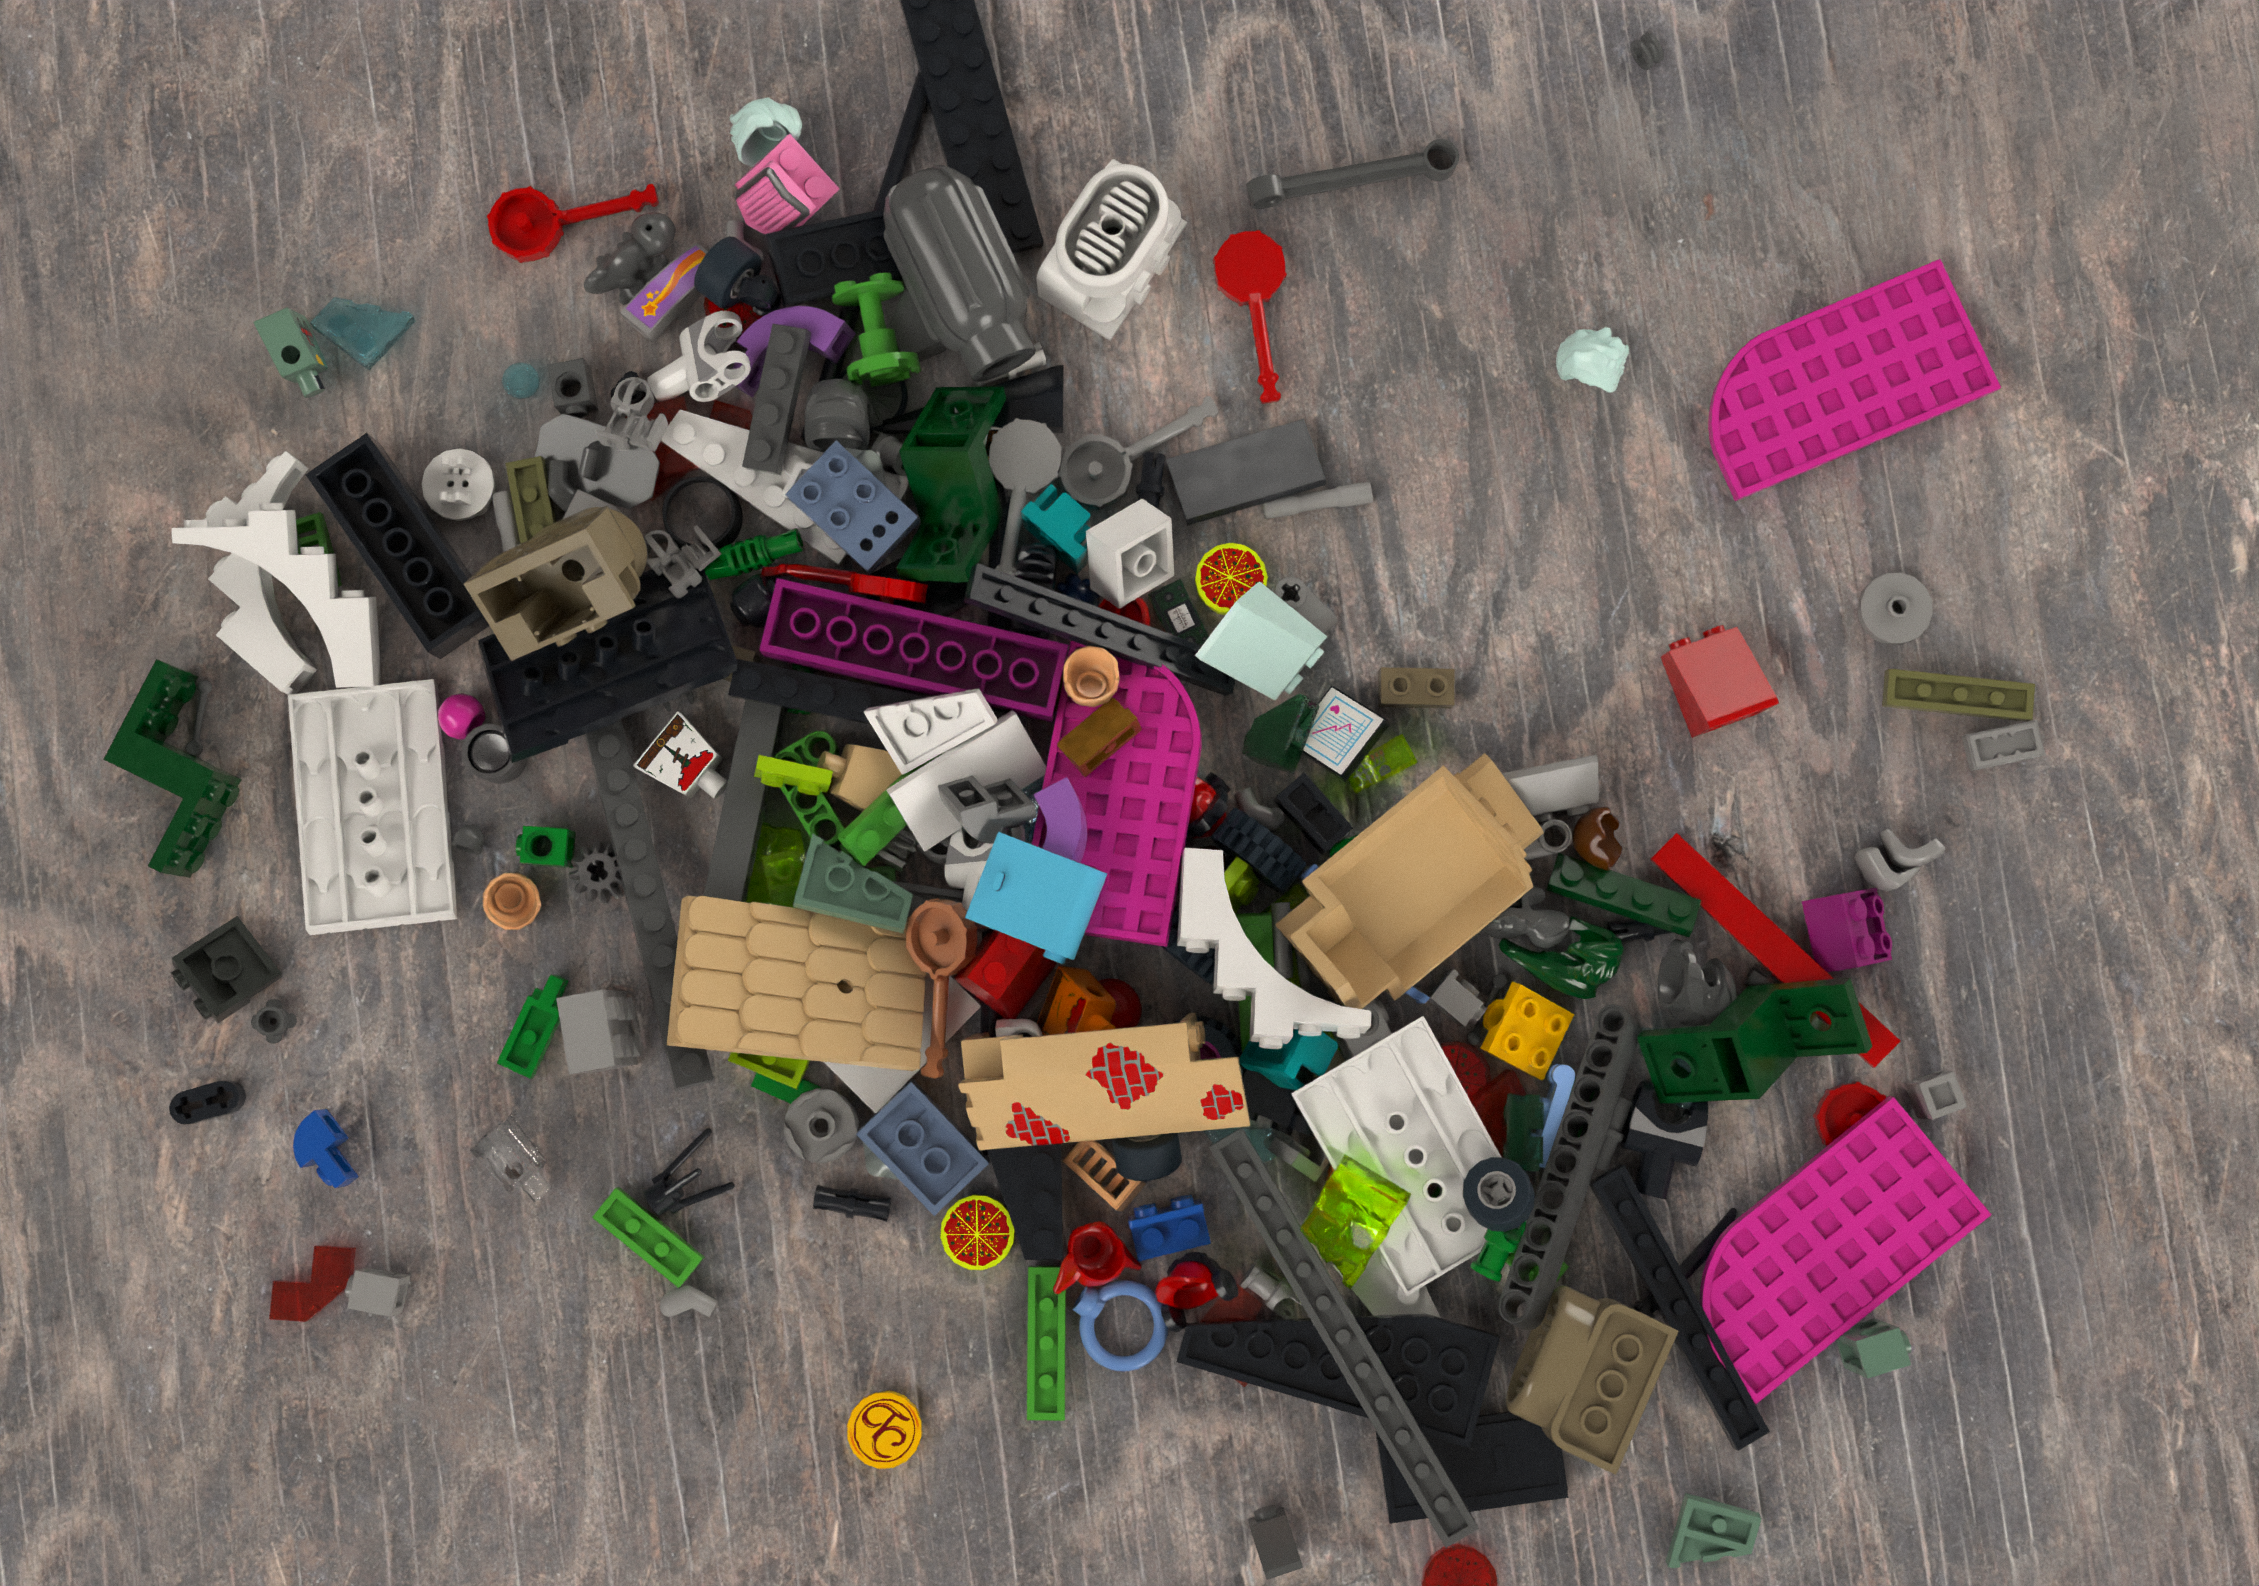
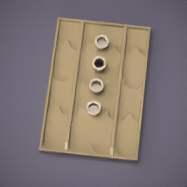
M686 896L682 898L667 1045L907 1071L920 1069L923 1028L922 1012H924L926 972L920 970V967L914 962L909 951L906 949L908 921L906 922L903 934L792 907L759 902L747 903L707 896Z

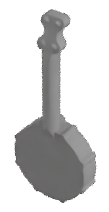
M1206 396L1201 406H1190L1187 414L1126 448L1120 445L1119 440L1090 433L1088 436L1078 439L1065 448L1066 451L1061 460L1060 472L1058 473L1059 479L1062 481L1067 494L1080 505L1103 510V508L1116 503L1122 497H1126L1134 469L1131 461L1193 426L1196 428L1201 427L1206 417L1215 418L1218 415V408L1210 396Z
M1016 418L992 436L989 450L991 471L1004 490L1012 491L1000 565L995 570L1012 576L1016 575L1014 565L1022 523L1021 511L1025 505L1026 494L1034 495L1058 477L1062 446L1059 445L1052 431L1047 428L1046 423L1041 424L1032 420Z

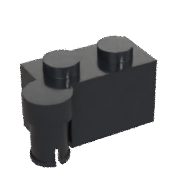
M1244 1069L1242 1080L1249 1119L1257 1121L1260 1115L1272 1120L1270 1128L1291 1136L1294 1129L1315 1138L1291 1095L1296 1090L1279 1087L1261 1073Z

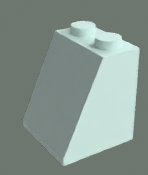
M1259 581L1234 603L1195 656L1208 665L1276 700L1284 691L1290 695L1300 684L1303 677L1299 675V672L1305 665L1311 669L1323 655L1324 651L1320 646L1327 636Z

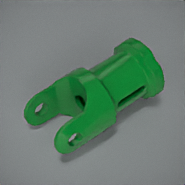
M1526 1221L1520 1225L1519 1229L1515 1228L1506 1232L1487 1229L1483 1236L1486 1241L1477 1260L1472 1261L1470 1267L1479 1274L1500 1282L1502 1278L1501 1271L1509 1254L1515 1253L1525 1230Z

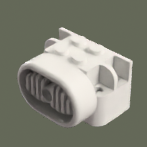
M1112 159L1105 169L1099 171L1089 180L1060 224L1056 235V243L1043 261L1037 274L1038 297L1109 341L1112 340L1135 303L1141 305L1151 289L1148 283L1155 273L1158 275L1162 274L1170 260V256L1167 254L1187 225V222L1181 218L1179 207L1167 198L1164 187L1152 173L1139 166L1122 164ZM1109 227L1121 230L1116 235H1108L1104 232Z

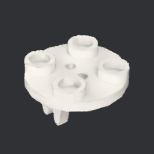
M460 448L444 451L433 458L425 469L422 479L423 496L430 508L442 517L456 521L472 519L485 514L490 507V502L493 500L492 494L496 488L494 472L489 463L475 452ZM451 482H454L453 487H449ZM468 482V487H464V483Z

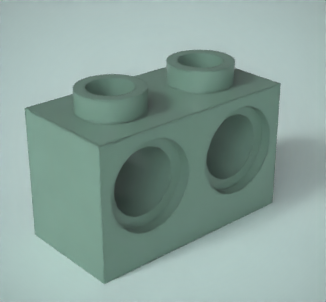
M1875 1318L1855 1324L1835 1340L1844 1368L1867 1379L1911 1365L1908 1353H1911V1345L1906 1333L1903 1330L1900 1331L1899 1327Z

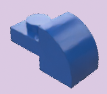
M328 1109L314 1110L306 1116L298 1126L293 1141L294 1156L299 1167L304 1168L317 1164L318 1168L316 1171L325 1184L328 1186L333 1185L334 1188L346 1187L359 1177L337 1148L349 1137Z

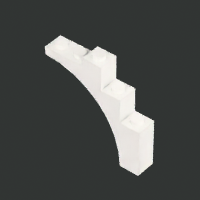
M285 451L281 456H276L269 462L266 467V473L257 483L250 484L243 491L242 499L239 503L225 496L221 501H217L209 507L204 520H208V527H223L222 519H246V526H249L248 511H260L259 503H283L284 509L292 490L309 468ZM231 553L229 556L223 557L215 565L214 573L208 580L239 605L240 608L238 611H234L226 616L221 624L222 628L216 636L281 692L288 695L297 694L316 673L318 668L301 652L284 625L275 600L272 575L259 565Z
M259 503L260 511H248L249 526H246V519H222L223 527H208V520H184V528H171L172 543L204 545L231 552L259 565L284 583L306 607L321 631L331 657L336 688L371 687L382 684L376 597H365L364 590H342V597L339 598L336 554H324V547H300L301 554H298L295 510H283V503Z
M1184 848L1181 862L1177 946H1185L1186 951L1192 953H1207L1209 948H1215L1213 993L1223 994V999L1231 1001L1245 1000L1246 996H1251L1250 1041L1259 1042V1047L1279 1049L1283 1047V1044L1290 1042L1293 1037V1029H1298V1034L1304 1036L1322 1035V1031L1337 1032V1037L1347 1039L1359 1038L1360 1033L1365 1034L1371 1027V1011L1340 1006L1309 994L1286 980L1255 949L1246 937L1231 906L1224 879L1223 850Z

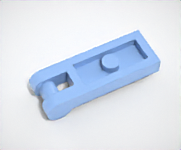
M1554 1064L1549 1067L1546 1073L1550 1088L1547 1097H1541L1538 1103L1535 1118L1540 1119L1536 1133H1530L1524 1150V1154L1529 1155L1527 1160L1529 1164L1545 1168L1575 1080V1072L1568 1065Z

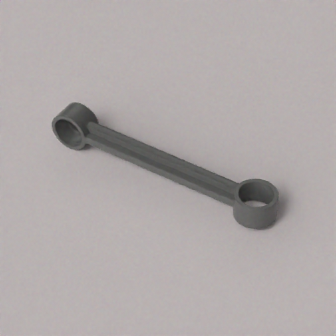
M1436 139L1430 142L1424 152L1283 178L1276 174L1259 176L1246 184L1250 206L1254 209H1265L1276 206L1285 199L1422 174L1433 181H1443L1453 174L1459 161V152L1452 142L1446 139ZM1432 151H1443L1450 157L1451 167L1445 170H1438L1430 165L1427 156Z

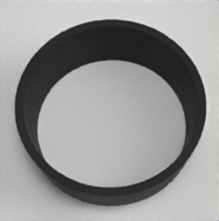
M690 477L677 483L667 494L662 508L664 527L681 551L683 546L686 544L690 546L691 543L681 540L671 531L667 523V513L675 495L683 488L694 483L708 482L718 485L726 493L731 504L729 525L721 536L711 541L717 549H721L733 543L737 538L743 521L742 507L735 493L722 483L709 477ZM701 544L707 552L710 551L707 545Z

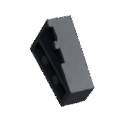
M1061 1143L987 1150L1024 1259H1063Z

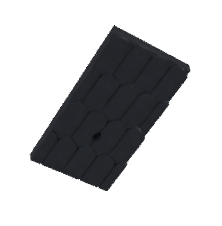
M653 569L643 572L639 577L640 591L633 599L636 605L633 609L607 619L606 625L592 633H587L586 629L577 632V636L573 640L562 646H557L554 642L511 661L495 634L478 640L479 652L512 763L568 744L570 739L615 724L620 718L677 699L684 692L727 678L732 672L737 671L738 662L704 569L701 571L696 569L702 576V581L696 587L692 585L687 587L688 593L682 598H676L668 589L672 584L663 573L658 576Z

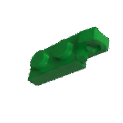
M551 974L543 990L535 988L533 994L528 995L498 1058L497 1064L529 1079L534 1078L560 1023L556 998L563 996L569 982L568 980Z

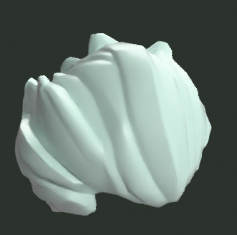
M769 97L749 102L737 113L730 115V121L733 124L730 134L733 135L731 139L735 144L738 159L750 167H753L759 160L763 159L787 134L790 133L795 140H798L801 134L802 121L797 109L787 104L777 103Z
M1604 327L1599 331L1590 329L1576 330L1560 344L1556 357L1558 375L1565 381L1575 378L1589 386L1600 387L1609 393L1614 392L1617 389L1620 377L1624 373L1625 367L1623 365L1629 354V346L1627 344L1624 345L1619 337H1611V329L1608 327Z

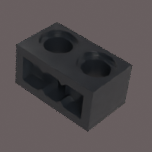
M1304 772L1273 800L1321 855L1353 829V826Z

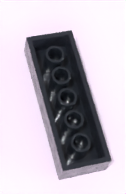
M365 433L305 474L428 653L442 659L489 626L464 586V583L472 575L378 441L368 433Z

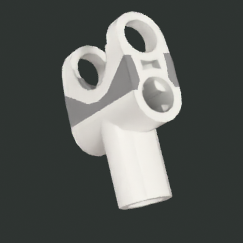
M719 311L700 319L683 330L679 336L683 356L647 378L655 398L659 402L666 404L689 390L690 396L693 399L708 402L720 397L742 382L751 371L749 357L741 351L726 352L730 345L737 340L736 338L741 335L743 330L741 318L734 312ZM725 322L734 324L729 328L718 327L719 324ZM731 363L743 364L737 369L726 368Z
M1023 825L1011 828L1012 837L1025 842ZM962 827L951 835L945 864V878L951 888L957 890L964 889L962 905L968 911L993 844L978 841L971 836V841L968 845L965 839L966 830ZM1001 828L1002 833L1008 835L1007 828ZM974 922L977 925V929H989L987 926Z

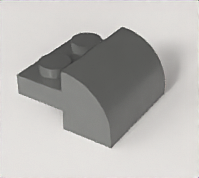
M972 775L938 785L939 795L944 805L965 830L978 841L994 844L998 832L1002 833L1001 828L1020 827L1027 820L1037 818L1034 803L1011 779L982 786Z

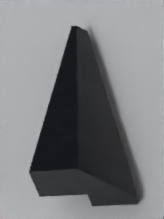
M1057 365L990 386L1004 387L1006 401L992 427L1003 428L1016 418H1019L1020 420H1032L1041 424L1046 423L1047 428L1052 433H1063L1064 365ZM924 407L883 420L882 432L885 434H909Z

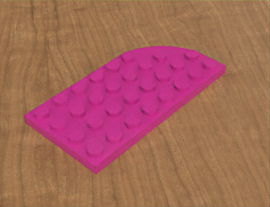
M1938 259L1761 333L1750 340L1728 363L1715 386L1708 418L1709 441L1713 455L1736 502L1998 391L2001 386L1941 259Z
M1070 641L1067 659L1075 649L1085 647V645ZM1114 656L1118 662L1119 684L1118 690L1112 698H1115L1124 709L1129 708L1137 717L1142 730L1087 777H1084L1059 749L1057 743L1103 704L1096 707L1077 704L1067 695L1063 680L1042 790L1068 777L1082 804L1087 822L1086 848L1080 863L1107 873L1084 935L1167 947L1202 749L1201 729L1194 705L1187 691L1166 666L1162 664V667L1154 666L1155 669H1151L1147 666L1138 665ZM1039 806L1032 845L1042 848L1047 835V824Z
M1888 1096L1733 1221L1721 1233L1708 1256L1702 1274L1700 1305L1756 1405L1992 1214L1893 1096ZM1707 1334V1337H1708V1340H1709L1710 1345H1711V1347H1712V1350L1714 1351V1353H1715V1355L1717 1356L1718 1360H1719V1361L1722 1363V1365L1725 1367V1365L1723 1364V1362H1722V1360H1721L1719 1354L1717 1353V1351H1716V1349H1715L1713 1343L1711 1342V1340H1710V1338H1709V1336H1708V1334Z

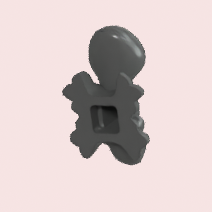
M652 212L639 215L632 223L631 233L623 232V242L617 245V249L612 254L608 253L605 256H598L596 258L597 268L586 277L584 282L585 291L591 294H601L619 288V302L623 305L628 304L647 282L667 266L668 259L665 254L655 257L649 256L664 252L672 243L676 233L672 220L662 213Z
M1533 884L1534 887L1468 941L1478 938L1482 931L1490 937L1497 939H1514L1527 934L1532 945L1547 949L1558 945L1565 939L1570 930L1569 917L1565 913L1553 909L1532 910L1530 908L1532 905L1540 903L1545 899V891L1536 888L1535 884Z

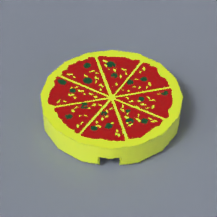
M1226 543L1217 545L1204 554L1197 565L1195 585L1199 598L1206 606L1217 614L1226 615L1234 603L1259 581L1266 586L1268 576L1264 562L1255 551L1242 544Z
M973 1194L958 1200L948 1209L941 1223L940 1238L946 1254L954 1263L968 1270H985L996 1266L1008 1255L1014 1243L1015 1230L1008 1209L1002 1202L989 1196Z

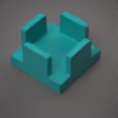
M1050 484L1034 502L1030 501L1022 509L1023 526L1041 543L1054 546L1057 551V557L1078 575L1087 565V542L1083 546L1081 544L1086 539V531L1090 529L1086 523L1090 520L1091 515L1065 492L1046 510L1058 496L1057 488Z
M1293 1029V1037L1290 1042L1283 1044V1047L1279 1049L1259 1047V1042L1249 1040L1239 1059V1064L1247 1070L1261 1073L1279 1087L1298 1090L1304 1086L1301 1081L1295 1078L1301 1065L1315 1075H1324L1338 1048V1043L1323 1031L1322 1035L1304 1036L1298 1034V1029Z

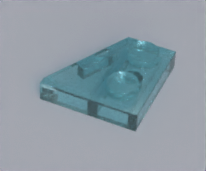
M334 297L310 323L314 330L370 371L416 321L409 312L402 311L401 314L384 311L377 305L367 303L356 304L352 300Z

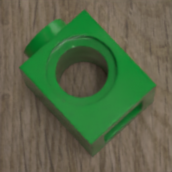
M523 826V833L519 834L516 840V855L520 856V863L526 865L573 868L571 860L574 858L576 832L563 828ZM549 837L552 842V849L549 854L541 857L537 852V845L541 839Z

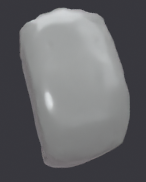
M1887 828L1880 832L1881 841L1891 864L1900 869L1921 867L1937 859L1945 851V847L1937 838L1919 848L1909 849L1900 842L1890 829Z
M1867 847L1855 853L1856 865L1859 867L1864 878L1878 890L1887 892L1896 890L1919 872V867L1917 866L1902 873H1895L1889 868L1878 848Z

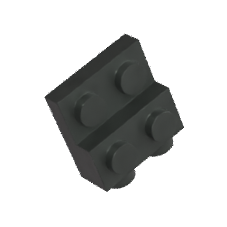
M238 916L171 958L175 970L170 972L175 982L183 991L190 987L198 997V999L193 1001L198 1012L205 1020L212 1016L217 1024L250 1003L251 997L282 978L280 970Z

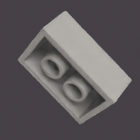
M601 989L556 998L569 1074L595 1073L638 1064L637 1056L642 1054L641 1042L638 1034H633L631 1020L635 1019V1007L632 998H627L626 991Z

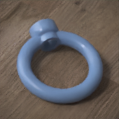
M1120 1280L1108 1283L1098 1290L1094 1287L1086 1286L1073 1305L1072 1310L1081 1315L1079 1331L1084 1348L1094 1361L1105 1368L1114 1371H1133L1153 1361L1165 1345L1169 1328L1164 1323L1161 1314L1163 1303L1158 1302L1155 1292L1144 1284ZM1122 1295L1132 1296L1144 1302L1151 1311L1154 1321V1330L1149 1343L1140 1352L1130 1356H1117L1106 1351L1098 1342L1094 1330L1095 1319L1102 1311L1105 1303L1111 1298Z

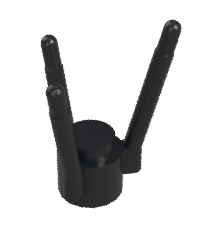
M710 1128L705 1129L662 1173L652 1179L654 1185L644 1191L648 1204L656 1214L662 1215L668 1210L675 1214L686 1206L717 1196L735 1187L733 1182H729L680 1199L684 1196L682 1187L700 1176L702 1170L697 1168L678 1181L674 1177L669 1178L711 1135L712 1130Z

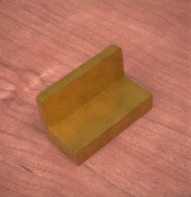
M1111 698L1109 702L1100 706L1058 741L1057 745L1084 777H1087L1137 735L1142 728L1137 717L1129 708L1124 709L1115 698Z

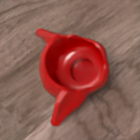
M1103 1221L1088 1223L1075 1228L1070 1234L1067 1255L1061 1264L1053 1291L1055 1294H1060L1077 1281L1087 1287L1105 1285L1118 1278L1124 1268L1139 1271L1142 1266L1107 1223Z

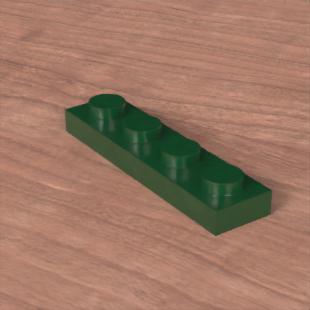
M1558 853L1546 889L1547 891L1688 938L1693 931L1702 901L1612 870L1607 871L1597 868L1588 862Z

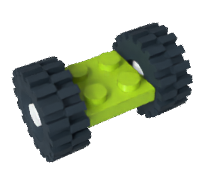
M1237 808L1231 810L1210 837L1221 850L1234 860L1224 872V879L1234 913L1237 912L1242 904L1246 906L1254 899L1259 890L1257 887L1260 883L1259 880L1283 895L1306 867V862L1289 845L1285 844L1277 835L1271 833L1264 825L1259 824L1257 820L1249 817L1245 812ZM1174 906L1168 946L1160 947L1197 976L1213 985L1215 948H1209L1207 953H1192L1186 951L1185 946H1177L1179 908Z

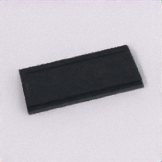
M1509 1411L1480 1415L1470 1448L1425 1435L1470 1512L1569 1498L1562 1449L1545 1435L1542 1427ZM1375 1431L1389 1523L1426 1519L1425 1512L1379 1434Z

